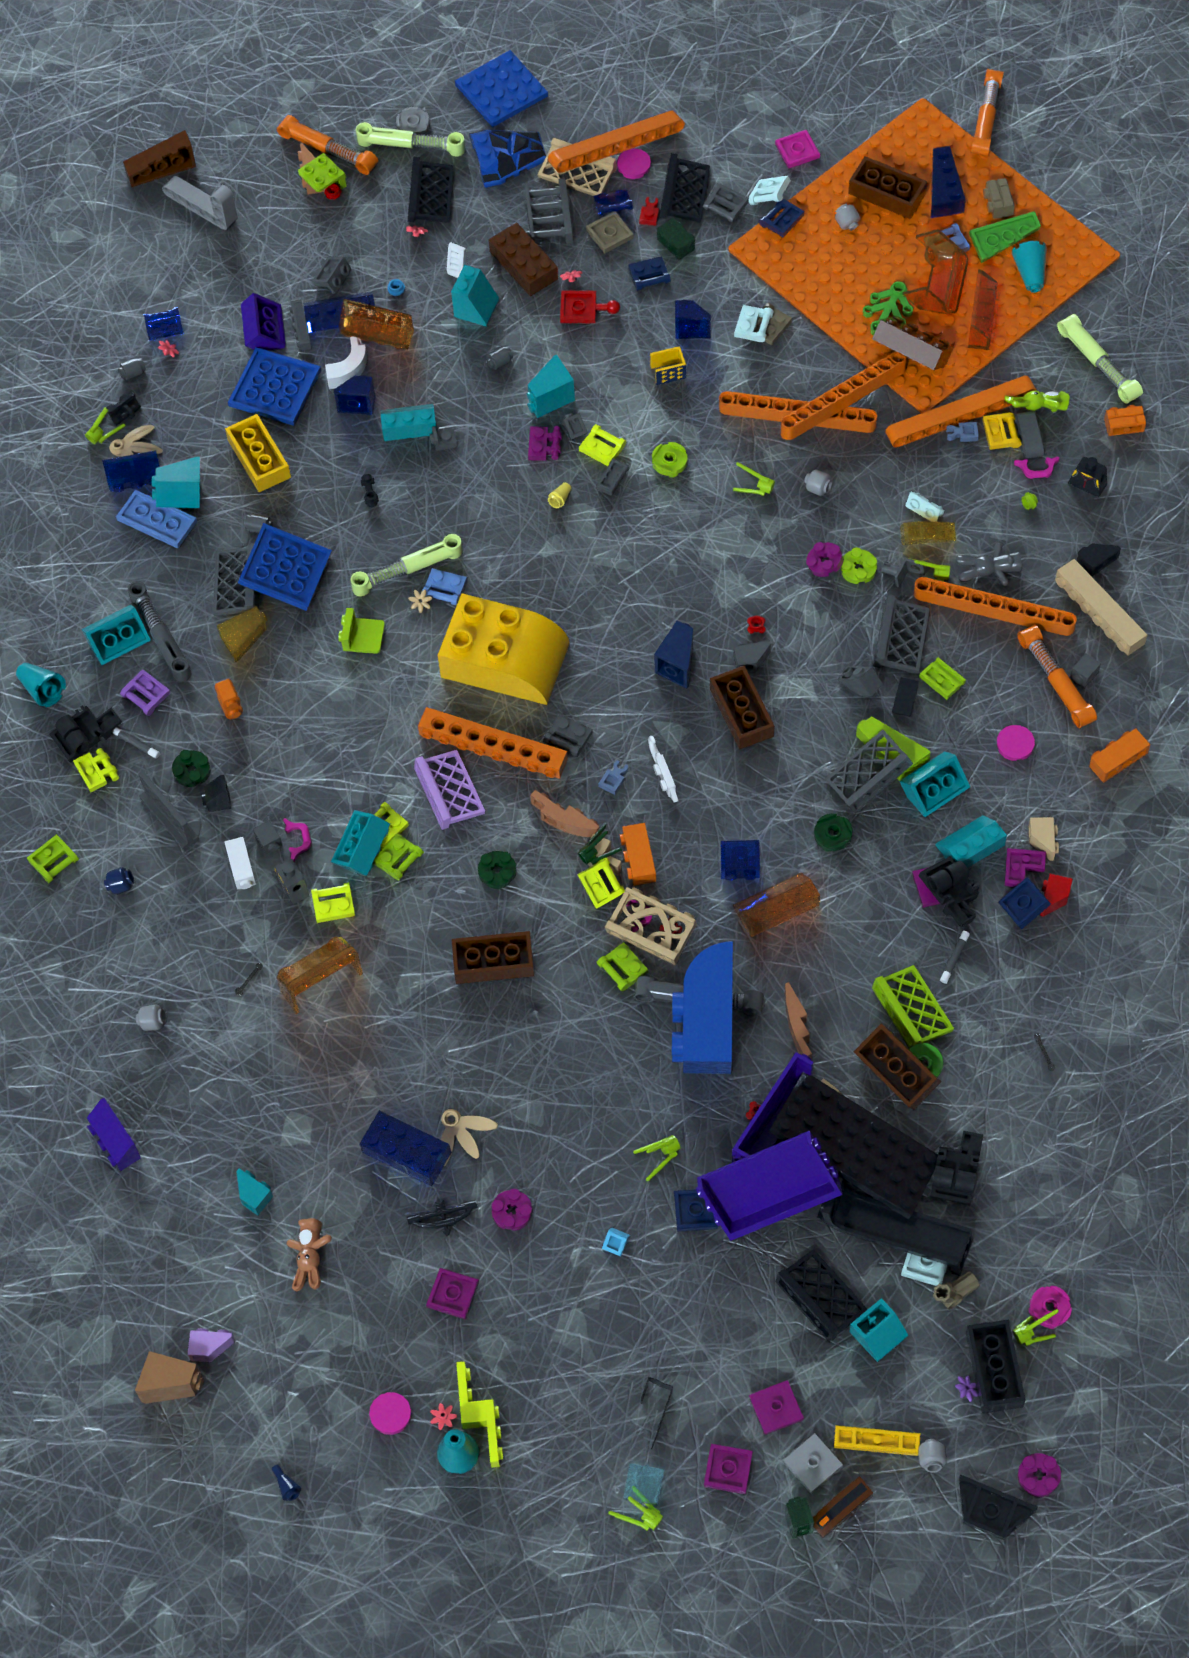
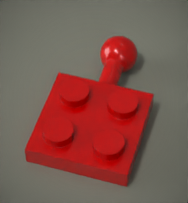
M561 291L560 323H595L596 311H608L610 314H616L620 310V304L616 300H611L607 304L596 303V291Z

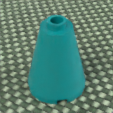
M1039 241L1024 242L1019 244V248L1015 249L1014 247L1012 249V256L1026 289L1036 293L1044 287L1047 246L1044 242L1041 245Z
M27 662L19 665L17 668V678L39 706L50 707L61 699V692L63 689H66V680L62 675Z
M452 1429L446 1433L438 1445V1461L447 1472L464 1474L470 1471L478 1461V1444L471 1435L458 1429Z

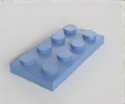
M138 490L132 493L116 516L117 521L175 548L181 546L197 523L196 517L177 508L156 507V500H152L151 496Z

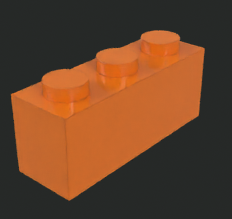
M1136 728L1131 732L1126 731L1120 739L1111 741L1105 749L1093 753L1089 767L1104 783L1148 754L1150 743Z
M645 823L623 826V834H619L621 846L625 845L626 851H623L624 861L629 863V868H627L628 879H632L633 886L656 882V871Z

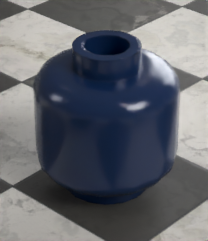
M124 867L109 871L106 874V880H104L107 891H111L115 895L129 891L132 888V884H134L132 872Z

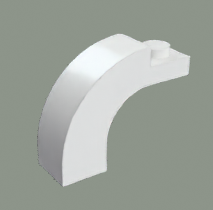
M356 331L349 332L351 341L349 356L341 362L325 365L329 389L340 388L354 382L366 367L365 344L362 345L361 338H357Z

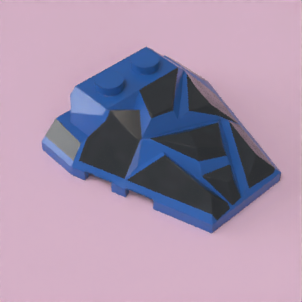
M482 130L469 133L472 147L475 149L479 161L484 188L503 184L506 182V178L512 175L516 177L520 175V171L525 168L530 170L543 163L546 158L539 132Z

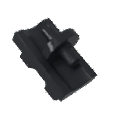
M132 392L129 395H122L117 404H110L106 407L109 416L116 426L128 417L133 419L135 417L134 412L141 408L135 394Z

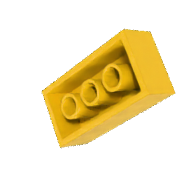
M258 414L225 428L228 442L258 492H262L291 478L289 465Z

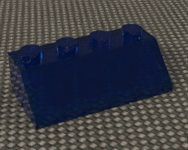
M372 291L303 303L309 333L377 321Z

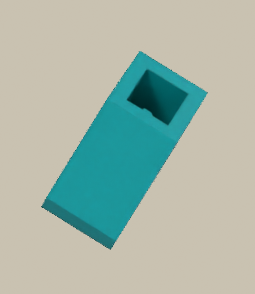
M239 1168L237 1170V1180L241 1203L258 1216L273 1198L271 1187L264 1181L258 1182L255 1179L256 1177L248 1170L244 1172Z

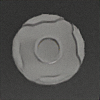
M409 107L402 110L400 115H397L396 126L398 130L414 131L417 135H421L428 130L430 118L428 113L422 111L421 108Z

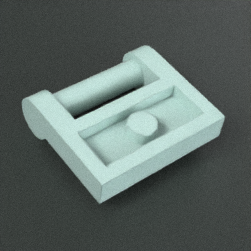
M781 176L759 180L749 196L750 205H757L760 202L782 201L783 193L790 183L789 177Z
M743 305L734 337L764 342L768 323L774 311L771 308L762 309ZM758 317H763L759 331L757 333L754 332Z

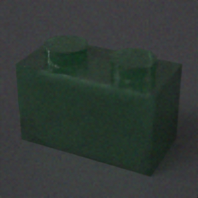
M671 218L657 228V240L678 260L695 250V237L692 233H688L683 225L674 218Z
M794 1497L788 1500L789 1503L785 1505V1517L792 1539L813 1533L814 1520L807 1498Z

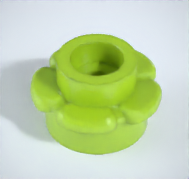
M1027 492L1021 498L1022 504L1027 510L1034 509L1037 506L1038 499L1035 494Z

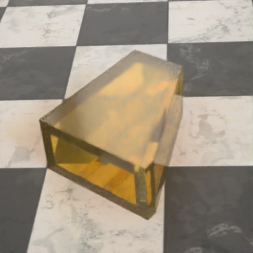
M257 606L217 625L219 635L235 662L239 661L267 630L265 623L267 621L266 615L263 611L260 612Z

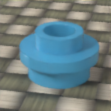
M393 279L389 282L387 289L389 294L399 296L405 291V285L401 280Z

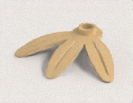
M153 425L138 427L129 432L123 440H114L109 446L112 454L122 456L129 468L143 478L147 477L146 469L133 453L156 455L163 452L161 448L153 444L135 442L154 430Z
M455 1109L446 1110L441 1117L442 1124L446 1128L439 1145V1165L444 1167L449 1161L454 1148L455 1135L461 1146L470 1156L475 1159L479 1158L478 1146L472 1135L466 1130V1127L478 1131H489L496 1129L498 1124L486 1117L461 1116ZM451 1115L455 1117V1121L453 1123H450L448 1121V1118Z

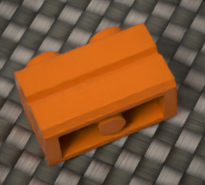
M1130 405L1126 408L1118 409L1113 407L1106 410L1104 421L1108 436L1144 432L1146 420L1142 406Z

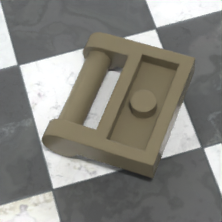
M766 303L763 309L771 308L774 313L768 323L765 342L773 345L792 323V317L777 310L771 303ZM758 317L754 332L757 333L759 331L757 327L761 324L763 317Z

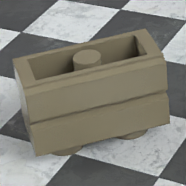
M1007 179L987 181L986 188L983 189L984 199H988V212L992 213L994 219L1012 216L1015 205Z

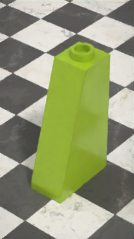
M872 716L867 720H862L857 725L856 736L864 745L880 731L884 730L909 757L913 765L897 777L899 781L930 761L931 752L927 748ZM885 737L880 739L877 747H886L887 739ZM876 751V757L884 759L885 751ZM889 751L888 759H895L900 754L897 751Z

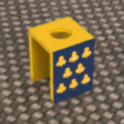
M680 346L650 353L651 369L678 363L677 365L656 369V385L686 378V363Z

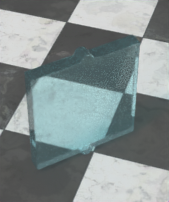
M630 1464L623 1499L628 1500L630 1496L640 1504L646 1503L658 1506L664 1470L652 1468L649 1465Z

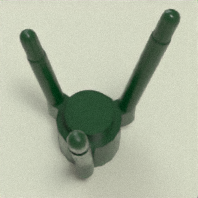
M605 824L577 853L586 865L590 862L594 865L601 859L622 851L620 847L596 857L598 852L595 846L608 834V831L603 832L606 828Z

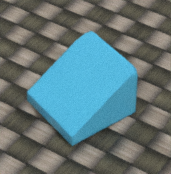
M610 1228L602 1249L621 1256L630 1235L615 1228Z

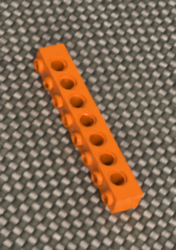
M428 707L425 708L418 724L419 735L426 739H435L445 745L451 744L461 750L473 751L480 756H489L496 761H505L515 767L520 766L527 768L531 772L543 773L549 778L555 777L560 779L568 761L567 751Z

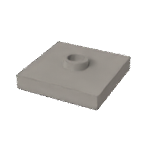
M815 1433L783 1460V1463L811 1494L843 1467V1464Z

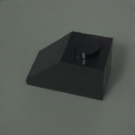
M1092 543L1088 547L1084 546L1079 550L1077 562L1092 577L1117 560L1121 548L1116 545Z
M220 775L204 787L205 794H202L203 806L207 805L208 812L231 809L230 793L225 775Z

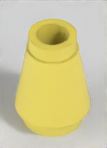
M564 482L552 491L548 498L549 504L554 508L562 507L572 489L571 486Z

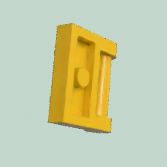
M1014 413L983 416L982 421L990 450L1007 447L1019 448L1022 445L1021 439L1017 435ZM1003 422L1008 424L1010 439L1006 437Z

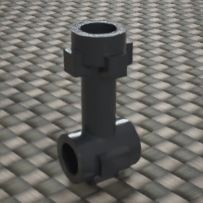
M365 474L361 477L362 480H360L361 486H365L366 489L364 500L368 507L373 508L379 502L378 495L373 491L372 484H375L372 475Z

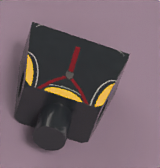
M1083 457L1074 470L1068 484L1099 498L1107 486V468L1098 463L1094 457Z

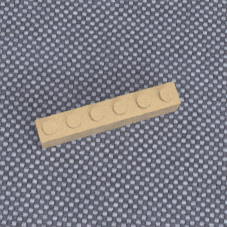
M1075 559L1057 570L1055 580L1058 586L1064 588L1069 597L1080 605L1081 610L1092 618L1095 625L1100 626L1104 630L1105 635L1116 643L1120 651H1124L1129 656L1145 645L1147 634Z

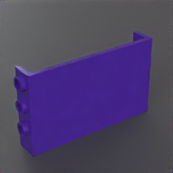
M797 1052L794 1054L733 1147L732 1163L774 1146L779 1138L770 1133L769 1130L801 1073L804 1072L809 1076L813 1074V1061L809 1056L805 1054L800 1055Z
M810 1131L697 1177L698 1186L696 1187L698 1196L705 1200L708 1212L714 1214L717 1226L722 1227L730 1241L842 1195V1190L835 1166H830V1160L826 1151L822 1152L819 1139L817 1137L814 1138Z

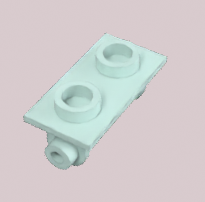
M911 491L905 506L936 524L938 517H941L944 513L942 507L933 502H928L929 500L921 496L920 493Z

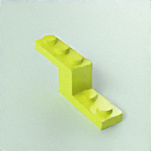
M465 1361L456 1362L462 1428L487 1427L491 1468L500 1467L499 1460H503L502 1447H498L497 1439H501L500 1426L496 1427V1419L500 1418L499 1407L494 1406L493 1399L473 1401L472 1388H468L467 1381H471L470 1368H466Z

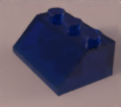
M156 450L102 460L110 491L116 493L122 492L127 488L139 489L143 485L148 484L152 486V476H156V468L161 467Z

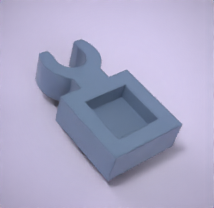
M977 422L959 423L958 427L953 425L946 427V432L953 433L947 434V440L949 441L960 438V442L978 441Z
M619 760L614 763V770L607 769L598 783L600 788L616 795L625 781L623 775L628 772L627 764L623 769L618 768L620 765Z

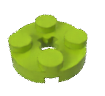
M668 442L665 445H658L653 450L652 467L658 473L673 478L677 477L686 468L688 458L686 450L682 445ZM673 457V461H667V459H665Z
M855 547L843 556L844 561L840 569L842 576L848 582L859 584V582L865 581L867 583L875 577L877 559L870 552ZM856 564H861L863 568L856 569L855 567Z

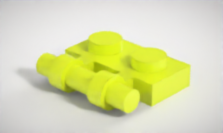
M102 748L96 750L97 756L94 758L89 752L73 760L75 767L90 792L107 785L106 777H111L112 781L119 779L116 767L111 764L109 755ZM103 764L105 769L100 771L98 765Z

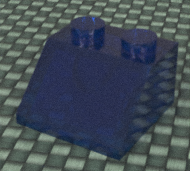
M675 300V339H711V314L693 300Z
M365 375L353 376L334 389L337 413L373 415L375 392L372 377Z
M759 840L720 841L721 879L732 881L743 878L746 880L760 878Z

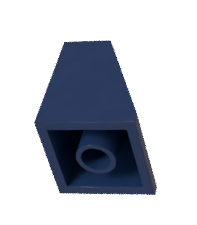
M676 621L654 654L655 673L686 689L689 687L693 654V628L689 624Z

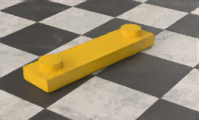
M835 1426L834 1448L918 1456L920 1433Z

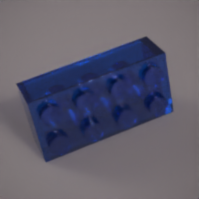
M380 1110L359 1143L362 1153L430 1186H433L452 1153L448 1143Z

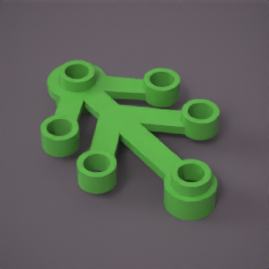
M894 282L889 290L879 293L875 292L870 295V303L873 305H867L863 308V316L870 318L874 312L883 310L879 320L871 323L870 332L873 336L880 320L888 318L891 312L893 316L902 318L896 305L898 299L903 306L902 314L906 317L913 314V307L909 305L905 296L907 294V287L903 282ZM890 297L889 301L880 303V299Z

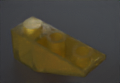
M919 521L906 522L900 526L902 545L956 541L955 523Z

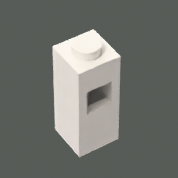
M239 837L224 841L237 890L248 889L256 885L244 838Z

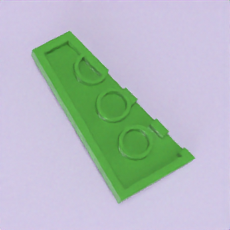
M1035 211L970 230L969 235L979 259L983 263L1038 231L1041 225Z

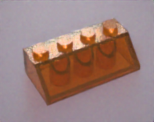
M978 269L968 348L989 350L990 343L994 344L995 333H992V329H996L997 318L993 317L998 313L999 304H995V301H999L1000 290H997L998 282L981 269Z
M343 299L339 322L340 334L346 337H357L363 341H374L380 345H390L396 349L408 350L414 333L411 315Z
M799 873L733 904V908L750 937H753L819 906L820 894L812 880L803 873Z

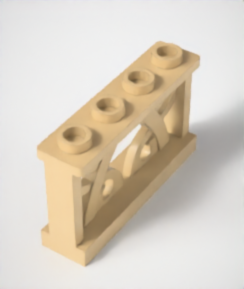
M626 887L605 929L607 933L676 965L697 923L692 914L688 912L681 913L671 904L664 905L654 896L650 895L647 897L637 888L633 887L630 889ZM636 900L640 905L637 908L632 905L634 913L630 914L627 911L626 905L629 901ZM623 911L627 918L617 925L616 923ZM658 915L665 932H654L647 939L644 938V929L639 919ZM680 921L685 924L686 927L683 933L672 934L671 930L677 931L680 929V927H675L676 922ZM634 922L639 927V930L637 932L631 931L632 927H635V925L632 924ZM657 936H664V937H665V939H664V938H660V939H661V942H660V943H655V942H654V939H655V937H657ZM672 938L680 939L675 951L671 950Z

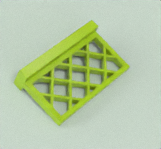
M914 965L884 978L883 976L875 978L872 989L909 1049L914 1045L927 1043L954 1030L951 1022ZM912 972L915 977V983L905 980L904 976ZM895 981L900 983L898 990L891 988L887 982ZM902 984L913 987L912 993L900 991ZM915 989L924 991L926 994L925 999L915 996ZM902 996L910 999L908 1006L901 1004L898 997ZM912 1000L923 1003L922 1009L910 1007ZM926 1004L934 1007L936 1010L935 1015L924 1011ZM909 1011L920 1015L918 1022L909 1018ZM922 1016L933 1019L932 1026L920 1023ZM935 1021L943 1022L946 1028L942 1030L935 1028ZM919 1027L929 1030V1036L922 1038L918 1032Z

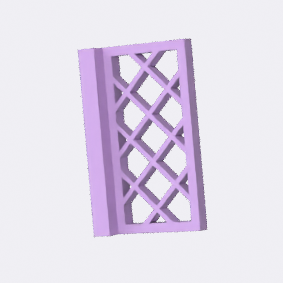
M457 750L426 759L423 756L415 758L414 770L442 830L449 828V824L485 814V809ZM455 757L457 763L453 766L446 763V760ZM436 763L440 767L438 771L430 769L428 764ZM442 767L453 770L450 776L440 773ZM455 772L463 775L462 781L452 778ZM437 777L447 780L445 786L436 783ZM450 782L459 785L457 792L447 788ZM462 787L470 790L471 794L469 797L459 793ZM444 792L454 796L451 802L443 799ZM457 797L466 801L464 807L454 804ZM470 802L477 805L478 810L471 811L466 808ZM451 808L461 811L460 815L452 817L450 814Z

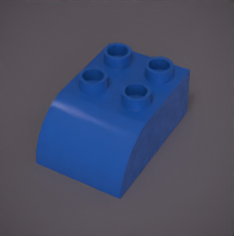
M733 941L712 945L699 953L686 971L684 992H673L672 994L673 1023H683V1032H672V1062H683V1073L731 1074Z

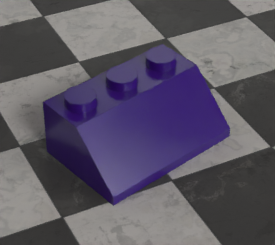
M252 293L241 303L245 346L251 349L257 347L267 351L284 349L286 344L281 304Z
M102 1098L88 1115L87 1120L90 1125L87 1128L92 1136L97 1135L100 1139L97 1143L103 1152L107 1150L109 1153L107 1158L113 1167L117 1165L119 1170L122 1171L141 1159L127 1131L105 1098Z

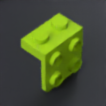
M324 153L298 170V174L316 192H321L333 183L337 184L341 190L346 187L345 173Z
M346 608V613L342 615L341 620L343 630L339 631L338 637L339 642L342 643L343 651L378 654L381 650L385 627L384 621L356 618L354 608Z

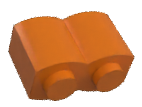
M226 679L216 683L217 699L226 718H238L242 714L243 709L232 681Z

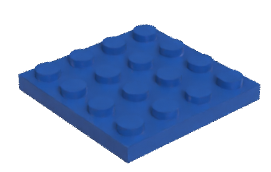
M511 50L455 80L456 87L492 128L548 97V91Z
M256 347L228 401V406L294 426L321 372V366Z
M263 523L238 584L307 611L332 550Z

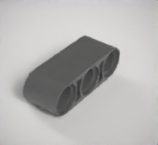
M1035 412L1016 413V427L1021 439L1024 459L1043 457V443Z

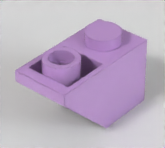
M199 1328L197 1331H190L187 1355L190 1361L212 1362L234 1344V1337L228 1330L209 1332L207 1329Z

